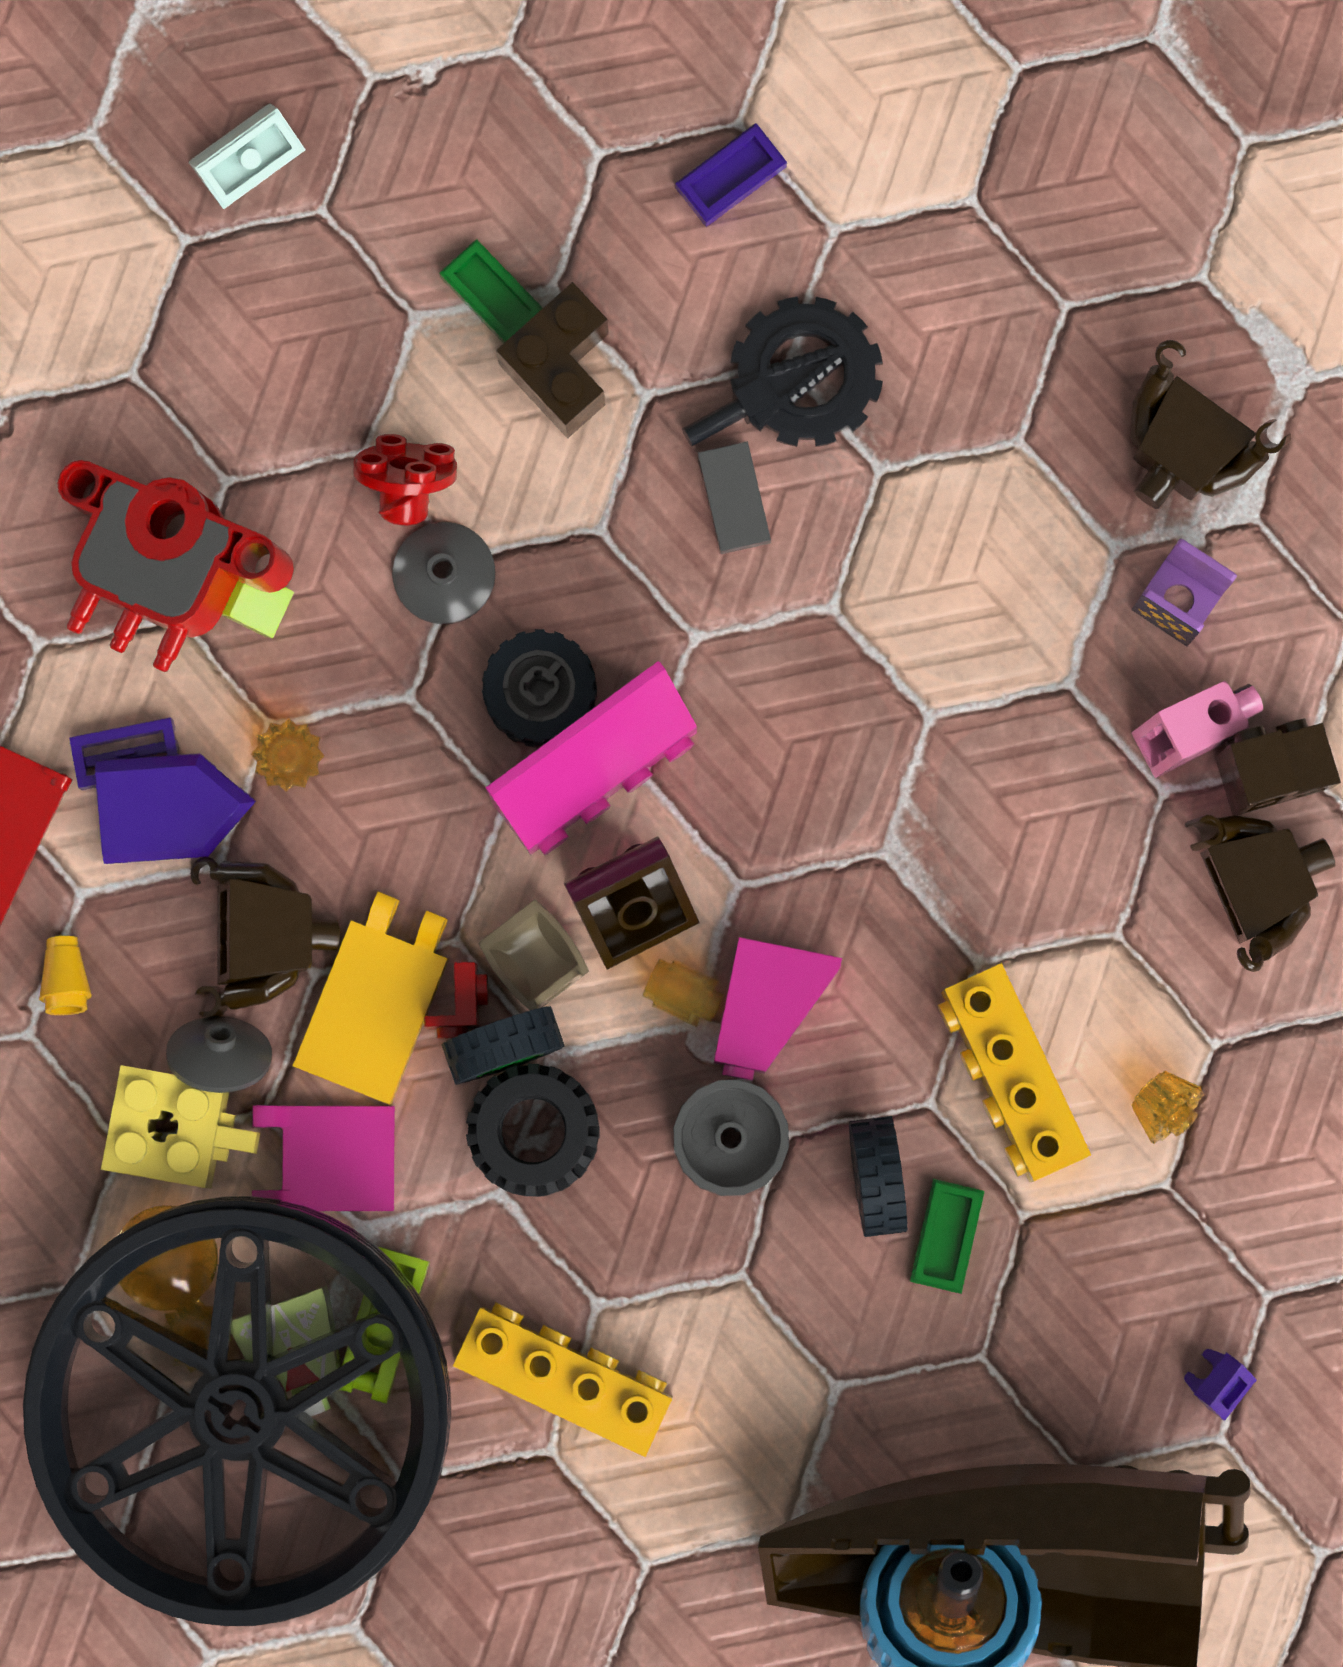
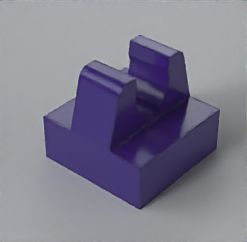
M1206 1349L1201 1355L1213 1365L1211 1373L1207 1378L1199 1379L1188 1371L1184 1376V1380L1194 1392V1395L1209 1410L1225 1421L1257 1379L1242 1363L1227 1352L1222 1354L1212 1349Z

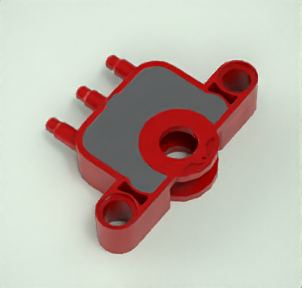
M84 460L71 462L65 466L59 475L57 485L62 499L90 517L74 551L71 562L72 574L77 583L82 586L67 623V629L76 634L82 633L101 599L123 610L113 631L114 636L109 644L110 648L117 652H125L129 642L133 640L142 619L167 629L153 662L154 668L167 672L172 661L176 660L186 637L201 636L213 629L219 621L237 581L260 591L272 593L287 586L292 579L294 571L293 561L286 551L264 535L224 519L216 503L185 480L167 477L144 485ZM95 482L92 493L83 498L87 486ZM184 514L185 520L181 530L173 537L166 539V530L169 523L178 515ZM270 554L268 565L265 569L256 573L255 568L259 559L264 555Z

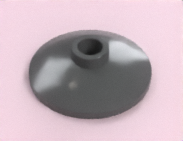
M438 522L417 529L405 539L395 556L392 574L394 587L400 601L413 615L434 624H453L470 618L486 604L494 587L496 572L491 551L478 534L460 524ZM446 561L452 565V573L447 578H438L433 574L434 566L438 562Z
M222 1016L204 1017L182 1025L172 1034L167 1043L166 1060L171 1072L183 1083L202 1091L227 1093L248 1088L260 1081L271 1066L272 1048L267 1037L258 1028L245 1021Z

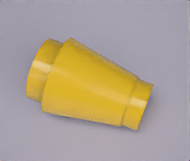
M75 936L48 938L46 940L47 949L45 950L39 1000L45 1003V1013L50 1015H74L85 1012L87 1010V1000L92 997L80 948L78 947V938Z

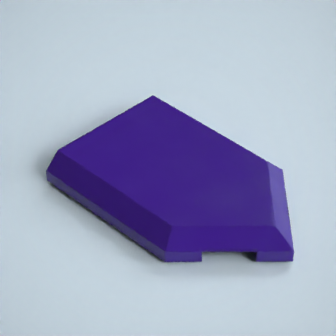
M201 753L95 761L100 836L104 864L208 857L256 802L253 797L227 778Z

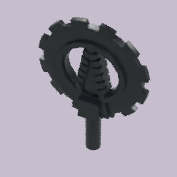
M798 297L777 301L779 309L767 316L759 311L745 325L751 331L745 342L736 341L730 363L738 364V378L730 379L733 401L682 428L683 434L688 443L694 446L744 418L747 424L751 423L760 432L766 426L778 433L776 441L786 445L797 447L798 440H814L815 447L835 443L837 440L834 434L841 432L847 427L852 433L856 431L868 419L863 410L869 400L875 403L878 401L883 381L875 379V366L883 364L878 343L869 344L863 334V331L868 326L854 312L847 317L834 310L837 302L820 297L815 298V304H799ZM800 336L817 337L830 344V346L824 349L821 348L812 353L808 352L802 356L799 355L793 357V359H786L781 363L777 362L770 366V361L775 351L787 340ZM843 364V383L838 393L825 404L815 407L795 406L799 399H802L817 384H820L824 378L828 377Z

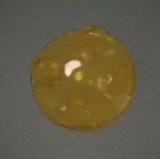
M162 1205L145 1209L132 1217L119 1234L146 1218L176 1206ZM215 1239L198 1241L164 1252L140 1265L119 1284L132 1300L146 1308L158 1311H171L186 1307L198 1300L212 1285L218 1266Z

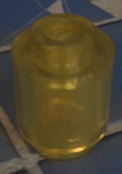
M659 959L642 996L653 1001L652 1007L697 1028L702 1019L710 1023L712 1022L724 994L716 991L719 980L675 959L672 963Z

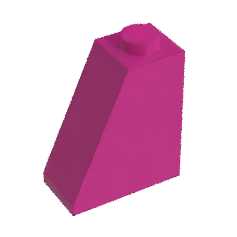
M739 937L714 1058L715 1064L724 1065L722 1075L753 1081L754 1072L765 1074L838 973L842 958Z

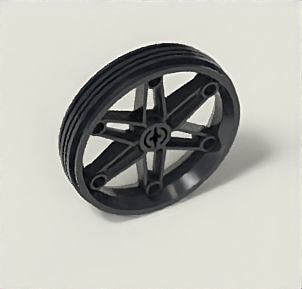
M254 1196L217 1197L197 1200L169 1208L132 1226L93 1254L70 1278L55 1299L42 1323L30 1357L23 1400L24 1436L28 1460L36 1487L47 1512L59 1532L79 1558L115 1589L146 1607L172 1617L219 1626H257L304 1616L335 1603L358 1589L378 1573L400 1550L414 1531L433 1496L449 1445L452 1418L450 1379L439 1334L419 1294L398 1266L374 1243L355 1229L327 1214L279 1199ZM235 1237H247L255 1243L257 1257L254 1262L244 1263L235 1257L232 1251ZM221 1238L208 1350L107 1297L127 1275L150 1259L186 1244ZM269 1241L299 1249L327 1263L357 1286L378 1312L273 1356ZM236 1282H250L253 1361L244 1359L228 1360ZM94 1311H104L113 1318L115 1331L112 1336H102L94 1330L92 1326ZM375 1323L387 1326L392 1331L394 1337L393 1345L386 1349L372 1346L366 1335L368 1326ZM133 1335L204 1373L195 1383L191 1393H188L128 1348L127 1345ZM82 1340L172 1410L79 1468L70 1437L68 1392L73 1362ZM346 1345L349 1346L355 1358L289 1399L287 1398L286 1391L276 1375ZM400 1352L409 1385L411 1424L406 1457L396 1482L304 1411ZM239 1399L247 1405L244 1408L245 1415L237 1421L230 1414L233 1410L231 1405ZM189 1421L192 1433L200 1445L133 1474H128L122 1462ZM286 1426L350 1474L344 1485L273 1447L282 1436ZM224 1459L230 1461L249 1460L240 1538L226 1537ZM203 1465L207 1577L180 1570L148 1554L128 1539L109 1520L101 1508ZM268 1471L369 1523V1526L351 1543L322 1562L289 1575L255 1581ZM88 1472H98L103 1475L109 1485L108 1494L101 1496L90 1492L85 1483L86 1474ZM366 1485L380 1487L387 1496V1504L381 1508L367 1506L362 1501L360 1489ZM233 1559L239 1562L244 1569V1579L236 1582L227 1580L220 1572V1561Z

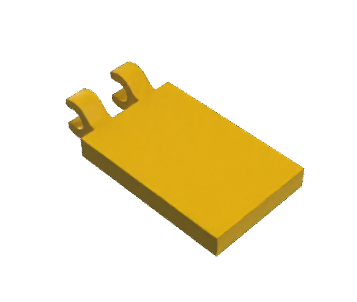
M377 892L366 926L350 921L293 1067L391 1105L424 1024V1016L428 1014L449 961L448 958L435 954L448 920L426 910L414 945L387 935V932L400 901L394 897Z

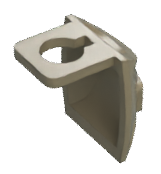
M535 899L479 942L487 961L498 978L529 1010L544 1007L589 972L582 955L566 930Z

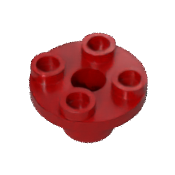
M384 434L376 438V446L364 449L355 456L353 474L355 479L362 485L380 491L378 513L384 520L401 526L415 525L424 521L428 516L429 493L444 490L456 481L457 462L454 459L455 450L452 446L444 443L428 445L407 443V439L401 435Z

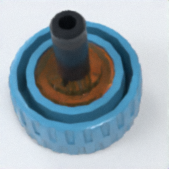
M882 1545L878 1555L874 1557L868 1569L860 1599L861 1632L863 1639L867 1642V1651L871 1659L879 1667H1023L1034 1648L1041 1621L1042 1599L1041 1592L1037 1587L1038 1579L1036 1573L1030 1567L1027 1556L1021 1555L1016 1545H986L984 1555H972L969 1552H965L964 1545H932L929 1555L911 1554L909 1545Z

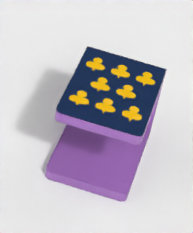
M1180 538L1132 608V611L1188 647L1204 627V621L1220 597L1234 582L1237 575ZM1183 586L1191 592L1193 605L1188 612L1185 613L1164 599V594L1168 588Z

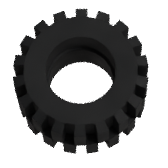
M528 1064L518 1067L516 1065L507 1068L505 1072L498 1076L494 1075L487 1081L488 1084L482 1091H478L473 1099L474 1104L471 1112H468L466 1121L468 1124V1134H466V1139L475 1165L492 1184L512 1194L541 1197L563 1191L570 1187L577 1179L581 1178L587 1171L597 1152L600 1126L595 1105L589 1094L572 1076L552 1066ZM529 1099L543 1100L553 1105L561 1114L565 1126L564 1139L558 1151L550 1158L540 1162H526L515 1157L506 1147L502 1136V1126L507 1113L516 1104Z

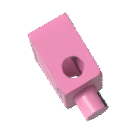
M1223 681L1159 711L1134 730L1132 735L1154 778H1157L1225 744L1226 741L1234 738V734L1248 729L1249 722L1247 719L1262 712V700L1251 684H1246L1232 691L1229 684Z

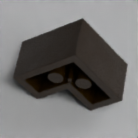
M572 282L496 350L498 362L502 369L567 439L605 406L604 390L579 365L578 361L609 334L608 320Z
M1304 718L1275 727V732L1266 734L1264 726H1258L1238 732L1233 735V739L1226 741L1227 748L1217 755L1215 760L1233 816L1329 790L1341 783L1323 723L1308 727Z

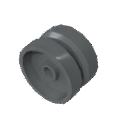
M718 1080L697 1089L682 1105L673 1127L674 1152L683 1173L699 1188L719 1196H743L765 1186L781 1169L789 1149L788 1123L779 1103L763 1088L743 1080ZM727 1128H733L735 1132H740L741 1142L735 1148H727L721 1142V1134Z

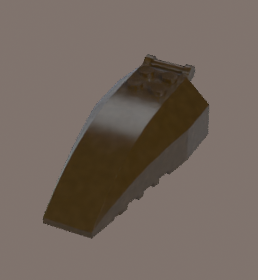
M1014 1464L954 1470L895 1482L817 1508L761 1535L758 1551L767 1605L838 1618L847 1617L861 1622L860 1599L863 1583L874 1557L878 1555L882 1545H909L911 1554L929 1555L932 1545H964L965 1552H969L972 1555H984L986 1545H1016L1021 1555L1027 1556L1030 1567L1036 1573L1038 1579L1037 1587L1041 1592L1042 1599L1039 1632L1031 1653L1088 1664L1117 1667H1197L1205 1553L1238 1555L1248 1547L1249 1531L1244 1524V1503L1250 1495V1479L1247 1474L1237 1469H1228L1222 1472L1219 1477L1193 1475L1183 1470H1172L1169 1472L1138 1470L1128 1465L1103 1467L1074 1464ZM1206 1503L1222 1505V1522L1218 1527L1206 1526ZM941 1562L921 1568L907 1579L900 1591L899 1605L903 1619L917 1622L919 1633L935 1635L936 1628L932 1625L928 1616V1608ZM984 1575L967 1626L961 1630L971 1632V1642L985 1644L990 1640L991 1636L994 1637L1001 1626L1002 1609L997 1592Z

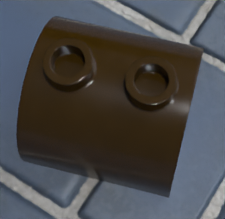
M658 836L643 844L633 845L623 854L597 867L587 868L577 877L564 883L607 970L700 923L673 862Z

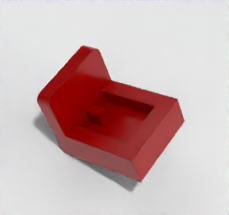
M476 962L454 963L455 1015L424 1016V1027L426 1029H436L437 1038L451 1039L468 1032V1028L480 1027L479 1005H488L489 989L488 975L478 974Z

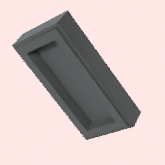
M748 441L698 452V460L720 554L770 544L771 537Z

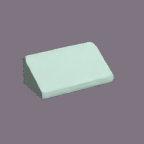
M268 104L192 158L189 164L220 206L225 209L306 149L278 108Z

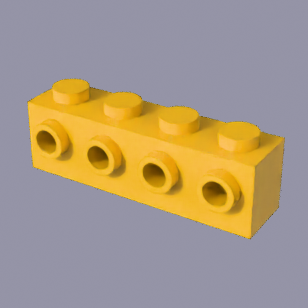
M1002 963L944 989L941 994L945 1002L938 1004L939 1012L950 1033L959 1030L967 1048L960 1052L961 1059L972 1081L981 1078L989 1097L982 1100L983 1106L993 1127L996 1129L1003 1126L1012 1145L1004 1148L1016 1176L1019 1177L1026 1174L1029 1182H1035L1091 1156L1090 1150Z
M495 1302L492 1310L485 1307L479 1308L453 1367L646 1457L673 1399V1396L664 1392L667 1385L665 1381L641 1370H638L635 1378L616 1370L620 1360L592 1347L588 1354L584 1355L568 1347L572 1339L571 1337L546 1325L542 1326L539 1333L520 1324L524 1316L523 1314Z

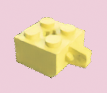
M121 1065L101 1170L212 1189L217 1160L227 1162L229 1149L257 1154L261 1133L233 1128L236 1115L226 1113L229 1092L215 1093L202 1091L183 1083L174 1074ZM168 1113H172L174 1116L170 1121L178 1123L177 1134H168L165 1142L160 1139L163 1133L156 1132V1125L158 1120L163 1121Z

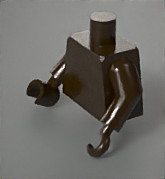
M1175 340L1163 341L1156 348L1155 357L1159 365L1150 367L1132 402L1130 439L1138 448L1133 459L1148 470V473L1136 487L1134 493L1144 503L1155 509H1159L1173 489L1186 499L1192 500L1199 493L1213 497L1244 485L1268 461V453H1277L1287 446L1291 440L1290 433L1279 444L1272 443L1268 439L1267 429L1277 421L1276 419H1270L1254 432L1178 376L1174 379V375L1171 372L1173 363L1165 358L1163 350L1172 348L1178 351L1181 357H1184L1186 349Z
M1205 815L1187 821L1185 823L1186 828L1194 826L1201 834V841L1190 845L1192 851L1205 849L1200 854L1239 944L1253 938L1249 949L1252 961L1247 956L1246 950L1243 947L1237 950V958L1246 970L1251 972L1259 971L1263 967L1264 961L1269 960L1293 943L1310 918L1311 906L1309 902L1318 897V892L1311 876L1336 866L1331 848L1324 838L1298 848L1290 829L1277 830L1270 821L1236 815L1221 818Z
M202 857L193 864L190 876L194 884L199 885L201 883L199 880L200 869L208 864L210 867V878L218 880L220 884L217 886V985H226L224 990L217 986H202L197 989L195 995H204L211 992L216 999V1004L211 1011L199 1012V1015L202 1017L221 1016L227 1011L228 1007L231 1010L265 1004L295 986L299 973L311 968L312 950H337L340 939L338 920L312 919L311 895L299 892L293 880L269 864L223 861L218 865L210 857Z

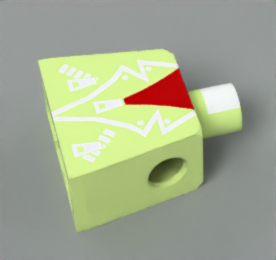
M327 1285L271 1305L273 1356L336 1330ZM251 1313L232 1320L231 1334L245 1359L253 1361ZM339 1349L276 1376L282 1383L285 1391L291 1390L292 1396L342 1366ZM328 1398L322 1399L304 1412L314 1416L331 1409Z

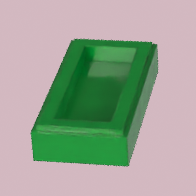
M477 239L439 273L440 278L503 344L543 309Z
M932 1179L909 1282L962 1294L985 1191Z

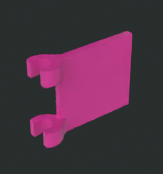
M253 1106L252 1128H282L283 1152L282 1189L252 1190V1196L279 1199L303 1205L316 1211H394L395 1106Z

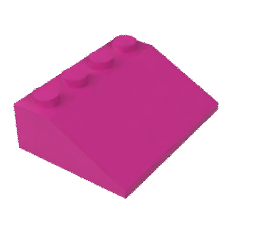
M657 661L488 785L486 790L494 807L528 853L532 855L540 849L546 855L569 838L565 830L582 818L585 824H588L611 807L607 799L622 788L627 793H631L653 776L649 768L662 758L666 757L671 763L695 745L690 738L697 733V726L667 671L660 661Z

